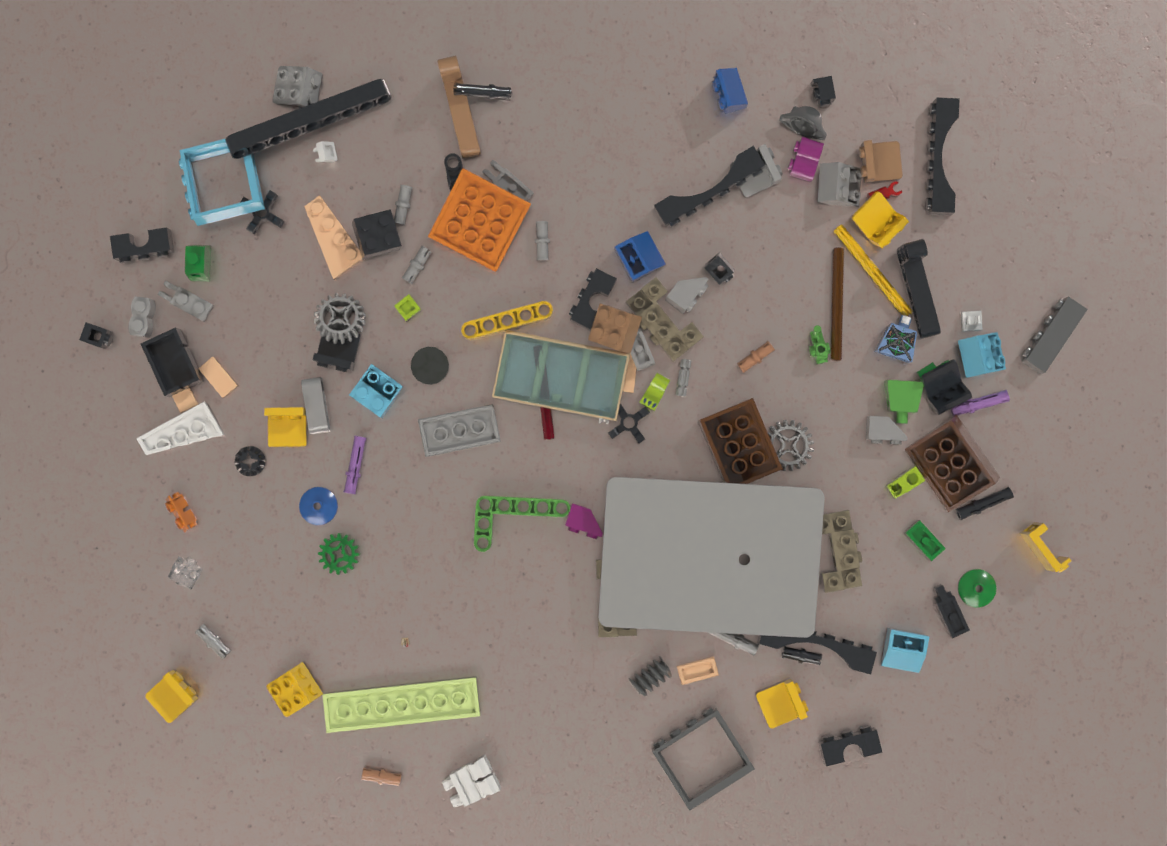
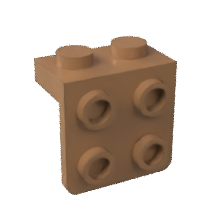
M867 140L861 144V147H859V157L862 158L861 176L864 177V183L902 178L899 142L872 143V140Z

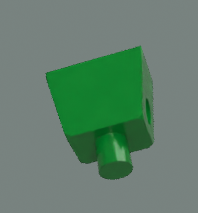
M211 245L186 246V276L190 281L210 282Z

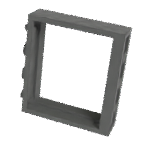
M717 708L705 710L701 718L697 720L696 718L691 719L682 730L678 728L669 734L671 737L665 741L660 739L653 744V754L689 811L755 770ZM716 717L744 763L689 798L662 756L661 751Z

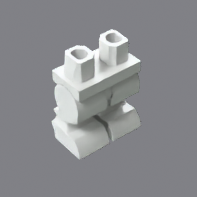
M485 754L479 757L474 764L468 763L452 771L442 781L446 791L455 787L458 792L450 797L453 807L461 805L465 807L485 798L489 794L492 795L501 790V785L495 773L492 772L493 769ZM480 777H485L482 781L477 780Z

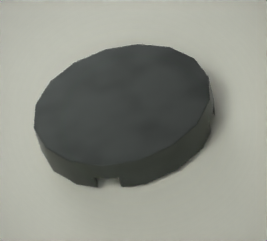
M436 347L421 348L414 354L411 360L412 374L423 384H437L448 373V358L443 351Z

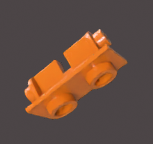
M176 492L172 495L173 498L169 495L165 499V506L170 513L173 512L176 517L175 523L180 530L182 529L185 533L189 529L188 526L193 528L198 525L191 509L183 511L189 505L182 494Z

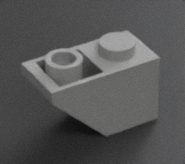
M867 416L866 439L871 440V443L883 444V440H889L890 444L902 445V441H907V436L890 417Z

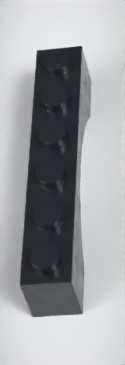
M937 97L930 104L932 122L929 123V133H932V138L928 143V152H931V160H928L927 163L930 179H927L926 189L929 190V198H926L928 215L951 216L955 213L956 194L945 177L942 165V151L948 131L959 118L960 98Z
M753 145L736 156L729 173L713 188L693 196L670 195L655 204L654 207L665 226L670 225L673 227L681 222L680 218L683 216L690 217L695 214L698 207L702 205L707 207L714 202L713 198L718 195L723 197L730 193L729 189L736 185L737 188L747 182L746 179L753 176L755 178L762 174L765 164Z
M814 631L810 637L806 638L759 635L758 644L775 649L794 643L822 645L836 652L852 670L870 675L877 654L876 651L872 650V646L861 644V647L854 645V641L843 638L841 642L835 640L836 636L825 633L824 637L816 635L817 631Z

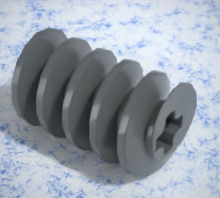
M660 656V662L655 659L653 660L654 667L647 664V672L641 669L642 676L635 673V681L628 678L637 692L643 696H647L646 689L651 692L653 691L652 684L656 687L660 686L658 680L663 683L666 682L665 675L669 678L672 677L671 670Z

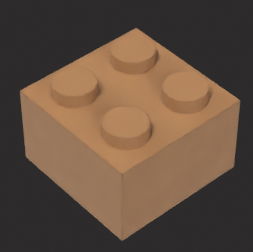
M600 303L588 340L631 354L642 317Z

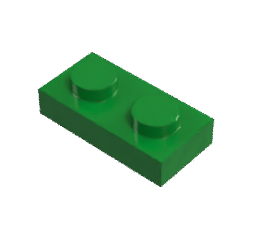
M920 520L905 532L909 539L930 561H933L946 549Z

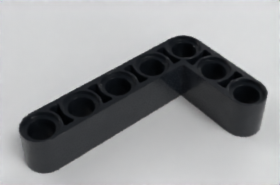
M924 239L908 242L897 248L898 260L921 339L941 333L922 259L928 255Z

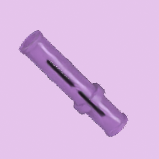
M1007 390L980 398L969 399L951 408V413L953 416L969 412L972 414L979 409L1009 402V394Z
M354 436L349 468L345 473L347 475L343 491L345 493L356 494L358 478L361 477L359 472L366 441L364 437Z

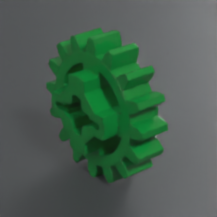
M338 533L337 538L331 534V540L325 538L324 542L326 544L319 545L323 550L318 552V555L322 556L319 563H325L323 569L329 567V573H333L336 570L337 575H340L341 570L345 574L348 573V567L353 570L354 566L352 564L359 562L355 557L360 555V553L356 552L359 545H353L355 539L349 541V535L347 534L342 538L341 533ZM340 541L337 547L330 546L333 542ZM347 546L350 547L352 555L348 554ZM341 548V554H343V557H339L337 559V554H335V551H339ZM327 553L330 554L331 562L327 559ZM341 561L349 562L343 567H338Z

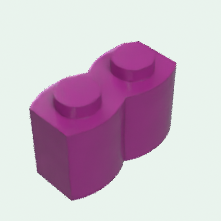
M802 137L800 141H796L793 152H796L795 159H791L788 170H791L790 176L812 182L824 143Z

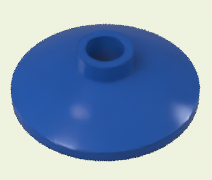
M314 487L307 490L302 495L299 503L302 517L313 525H324L330 522L335 517L338 509L335 495L323 487ZM317 502L321 505L319 510L314 508V504Z

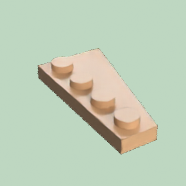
M319 195L304 207L332 278L335 280L362 260V256L356 244Z

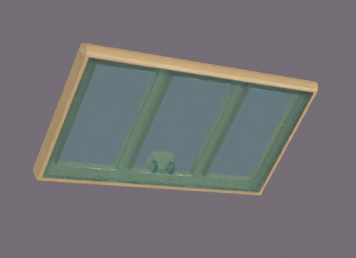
M505 330L492 397L617 422L630 353Z

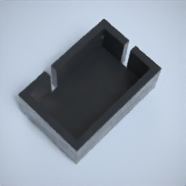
M175 327L140 343L164 396L171 397L185 390L184 387L190 388L204 381L190 349L184 347L187 343L180 329Z

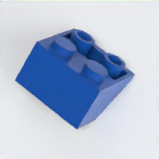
M737 67L716 70L712 86L714 92L718 91L719 99L717 101L720 110H724V113L728 114L747 108L748 101Z
M648 231L631 237L614 247L632 283L666 265Z

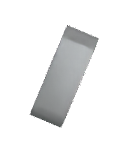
M316 377L301 380L310 435L330 432L322 378Z

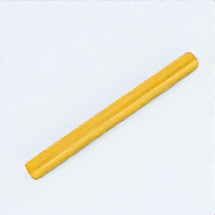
M842 224L835 228V234L901 315L909 316L913 312L912 309Z

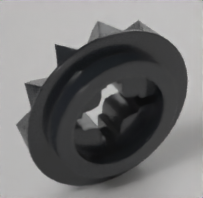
M246 446L241 448L235 455L234 464L237 471L242 475L251 477L261 473L266 461L263 452L259 448ZM248 456L251 459L258 460L251 464V470L248 464L242 463V461L248 459Z

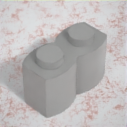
M134 297L131 304L133 316L129 321L130 335L145 338L151 336L153 331L152 318L156 310L154 300Z

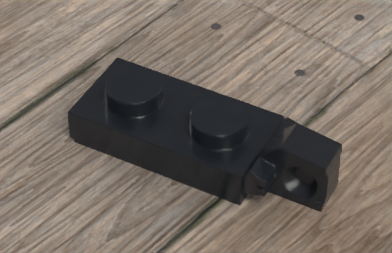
M943 585L935 586L934 589L938 596L934 598L935 604L950 637L953 639L970 631L955 596L952 595L951 591L946 593Z

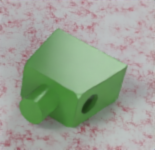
M885 380L887 411L897 412L896 423L908 424V413L918 412L924 387L923 383Z

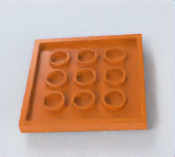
M462 168L428 237L496 272L531 203Z

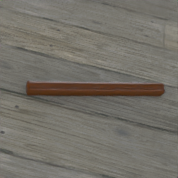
M841 247L833 249L832 361H841L844 248Z

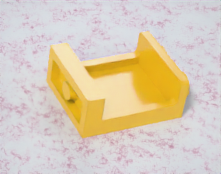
M1032 523L1019 533L1047 571H1059L1060 573L1069 567L1068 563L1072 560L1069 557L1063 556L1055 558L1039 537L1048 530L1047 526L1044 523Z

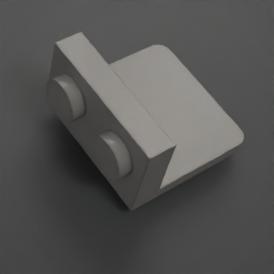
M280 66L276 78L273 103L305 107L317 102L322 73L309 67Z
M766 144L757 149L759 156L765 164V168L762 169L764 172L755 178L753 176L746 179L747 182L740 186L745 197H750L779 183L782 179V170L779 165H775L773 151L770 147L767 148Z

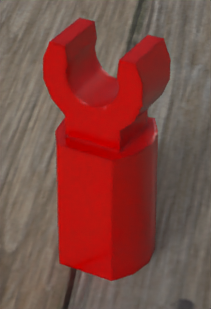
M894 181L888 188L884 186L867 193V197L869 199L875 192H880L887 200L890 196H899L902 190L898 192L893 190V186L899 183Z

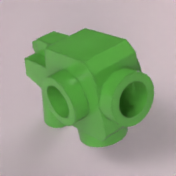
M816 325L813 332H810L812 345L809 346L811 358L814 357L817 364L828 362L830 346L828 342L825 343L821 327Z

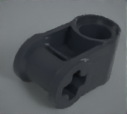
M455 153L448 154L444 160L450 192L463 168L461 158ZM452 158L457 159L459 162L455 168L448 166V162Z

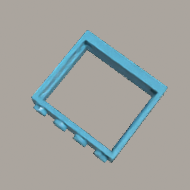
M225 139L179 150L181 158L178 162L180 168L184 171V175H181L182 182L187 187L185 198L187 203H190L188 213L191 220H194L197 226L265 209L254 154L244 157L252 200L201 212L191 162L230 153Z

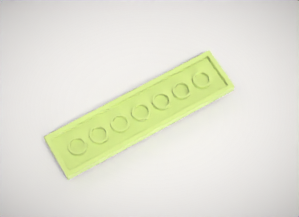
M476 677L322 694L326 733L480 716Z

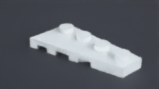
M204 401L136 439L145 454L149 455L189 443L224 435Z

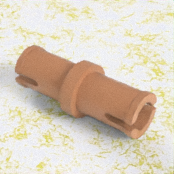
M767 341L755 351L752 350L750 355L737 364L745 373L756 363L760 364L761 360L771 352H774L775 349Z
M363 768L361 780L378 782L379 785L385 783L399 786L402 774L384 772V769L378 771Z

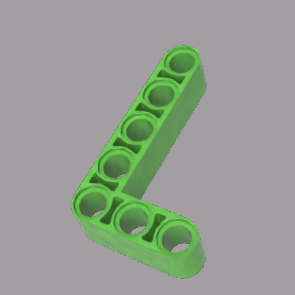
M481 496L476 501L474 546L481 552L489 550L492 546L494 514L565 517L570 512V504L562 499ZM483 499H487L490 502V507L487 510H483L480 507V501ZM507 500L510 506L507 511H502L499 508L500 501ZM520 501H526L529 504L526 512L518 509ZM539 502L547 503L548 510L545 513L538 511L537 505ZM559 503L567 505V511L563 514L558 513L556 510V506ZM486 518L489 521L487 529L480 528V519ZM482 537L488 540L486 548H481L478 545V540Z

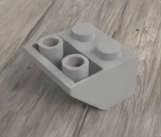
M840 162L820 164L818 202L829 205L859 206L862 179L861 168Z
M703 277L678 281L665 301L683 314L686 310L690 312L697 302L695 300L696 296L699 295L701 297L708 288L706 283L709 279Z

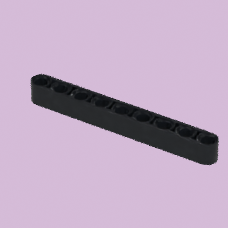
M377 79L233 133L226 137L225 142L232 158H243L385 104L391 100L392 95L385 80Z

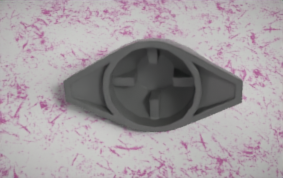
M794 106L790 113L780 116L779 121L795 133L812 139H826L827 134L822 126L821 114L815 108L810 106L798 108Z

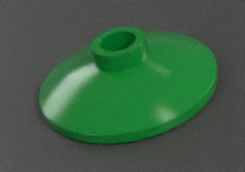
M973 569L967 571L959 580V596L965 604L971 607H984L996 595V582L984 570ZM978 585L982 587L980 592L976 591V586Z

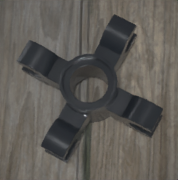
M269 190L263 201L264 207L267 210L266 215L259 217L258 211L252 212L254 218L248 224L246 230L255 235L260 224L267 221L280 228L283 226L285 221L272 214L271 206L278 198L276 193ZM243 196L240 203L249 201V199Z
M620 403L618 412L621 418L620 425L612 429L608 434L613 439L623 431L631 432L636 441L641 443L645 438L637 428L638 421L648 415L650 411L645 406L634 415L627 414ZM630 417L634 420L632 428L624 426L623 421L625 418Z

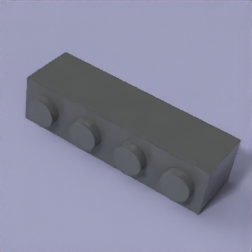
M1069 296L1057 302L1054 307L1056 311L1053 315L1050 314L1044 322L1046 326L1042 331L1039 330L1033 338L1035 340L1032 347L1028 346L1023 353L1024 359L1022 362L1040 374L1046 373L1088 310Z

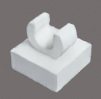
M321 141L316 143L317 147L313 149V152H318L319 158L315 159L316 162L332 163L338 161L334 142Z
M981 311L961 312L962 331L983 330Z

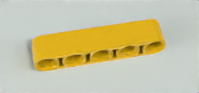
M547 301L533 303L468 321L462 325L461 332L468 340L478 339L505 330L547 320L552 316L553 308ZM541 306L549 307L550 311L547 315L539 313ZM523 311L531 313L529 320L521 319L520 315ZM505 316L513 318L512 323L508 326L502 323V319ZM486 321L494 323L492 330L487 331L484 329ZM468 326L475 327L474 335H466L465 330Z

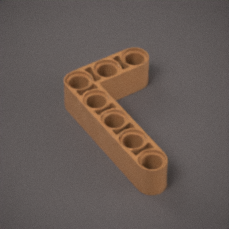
M455 55L439 59L437 62L444 83L462 159L480 155L481 152L467 96L454 95L453 88H456L454 83L464 84L457 57Z

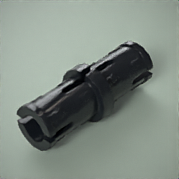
M786 646L783 647L782 658L796 660L801 664L803 662L817 666L821 664L822 654L808 652L803 648L799 650Z

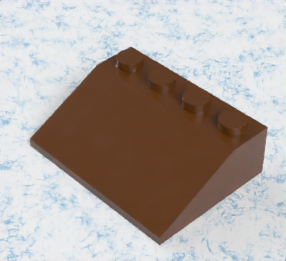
M753 398L698 420L723 483L749 484L783 469Z
M957 415L940 424L905 449L948 512L995 485L1000 479L996 470Z

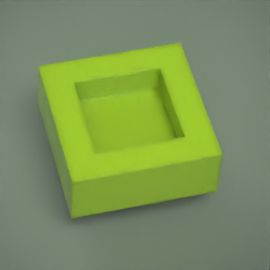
M410 294L394 305L405 321H408L421 310Z

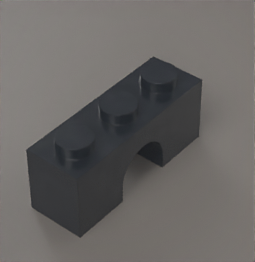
M167 227L148 230V242L142 247L135 245L134 236L129 233L110 236L113 259L120 263H129L134 258L148 260L150 256L157 255L158 258L168 257L169 253H174L171 230Z
M597 268L595 272L591 271L586 279L589 283L586 289H581L577 297L580 299L578 305H573L569 312L571 322L589 331L592 329L597 313L589 305L590 298L595 294H602L608 297L617 281V278Z
M864 726L859 728L860 731L857 732L848 730L841 732V736L834 737V735L822 737L823 740L818 741L824 765L827 767L845 762L843 752L851 744L859 746L863 757L883 753L877 729L871 728V726Z

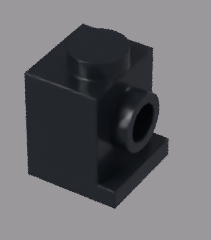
M832 76L813 79L811 87L815 86L813 88V95L815 100L818 99V105L820 107L832 105L831 102H834L836 99Z
M721 252L717 253L705 264L704 268L719 285L723 281L725 283L729 282L734 277L735 269L722 256ZM718 266H723L725 270L719 271Z
M85 322L79 340L105 349L106 346L111 344L113 336L110 335V330ZM100 333V340H97L96 336Z

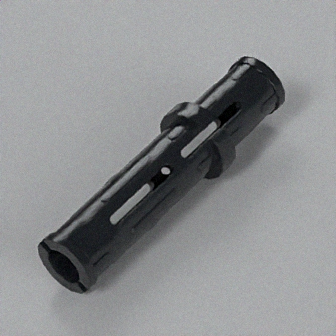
M454 83L456 88H453L454 95L488 97L490 100L494 98L510 99L511 96L508 94L512 93L511 87H497L494 84L485 86Z
M1006 487L980 500H972L970 504L956 509L957 516L960 520H963L974 514L979 515L985 509L1014 498L1013 492L1009 487Z

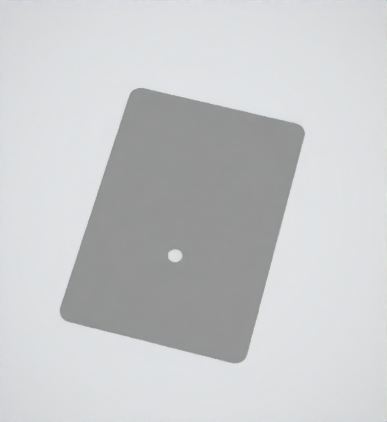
M629 477L611 478L607 483L599 602L600 623L605 627L810 637L815 631L824 493L818 488ZM740 555H749L750 562L747 565L740 564Z

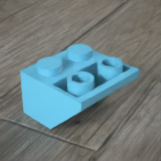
M998 332L958 340L966 378L1006 369Z
M371 364L349 396L380 418H383L395 402L403 386Z
M887 628L881 666L919 673L927 654L929 636Z

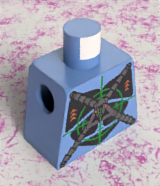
M901 315L898 325L890 323L874 352L911 363L913 361L917 331L909 329L912 318Z

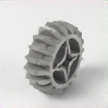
M335 293V298L328 295V301L322 299V305L316 306L318 310L314 312V317H316L314 324L317 325L315 327L316 331H320L321 337L326 336V341H330L333 338V343L335 344L338 340H341V343L344 344V339H348L351 342V336L353 335L357 338V331L362 332V326L366 324L364 308L359 306V300L353 301L352 295L346 298L345 293L342 294V297ZM329 312L332 318L326 325L324 323V319L326 314ZM354 312L355 320L353 324L350 325L348 318L350 317V314ZM337 328H343V329H344V330H341V331H336Z
M783 420V426H781L780 422H776L777 429L773 426L769 427L773 432L772 434L768 432L772 444L775 436L780 442V448L776 454L780 464H782V471H785L787 466L789 471H793V465L800 469L799 462L806 465L807 462L804 458L811 459L812 457L807 452H814L813 448H808L809 445L814 444V441H808L807 439L812 437V434L805 435L808 428L805 427L801 430L802 423L800 422L795 427V420H791L790 425H788L787 420ZM788 429L795 431L797 434L789 439L782 435L780 431ZM800 438L803 441V451L801 454L796 448V443ZM784 441H793L791 444L792 450H783L786 446ZM788 452L796 460L787 462L781 460L780 457Z

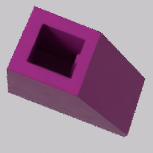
M572 503L565 526H568V530L578 534L580 530L587 532L586 536L597 539L598 536L602 537L603 532L591 509Z

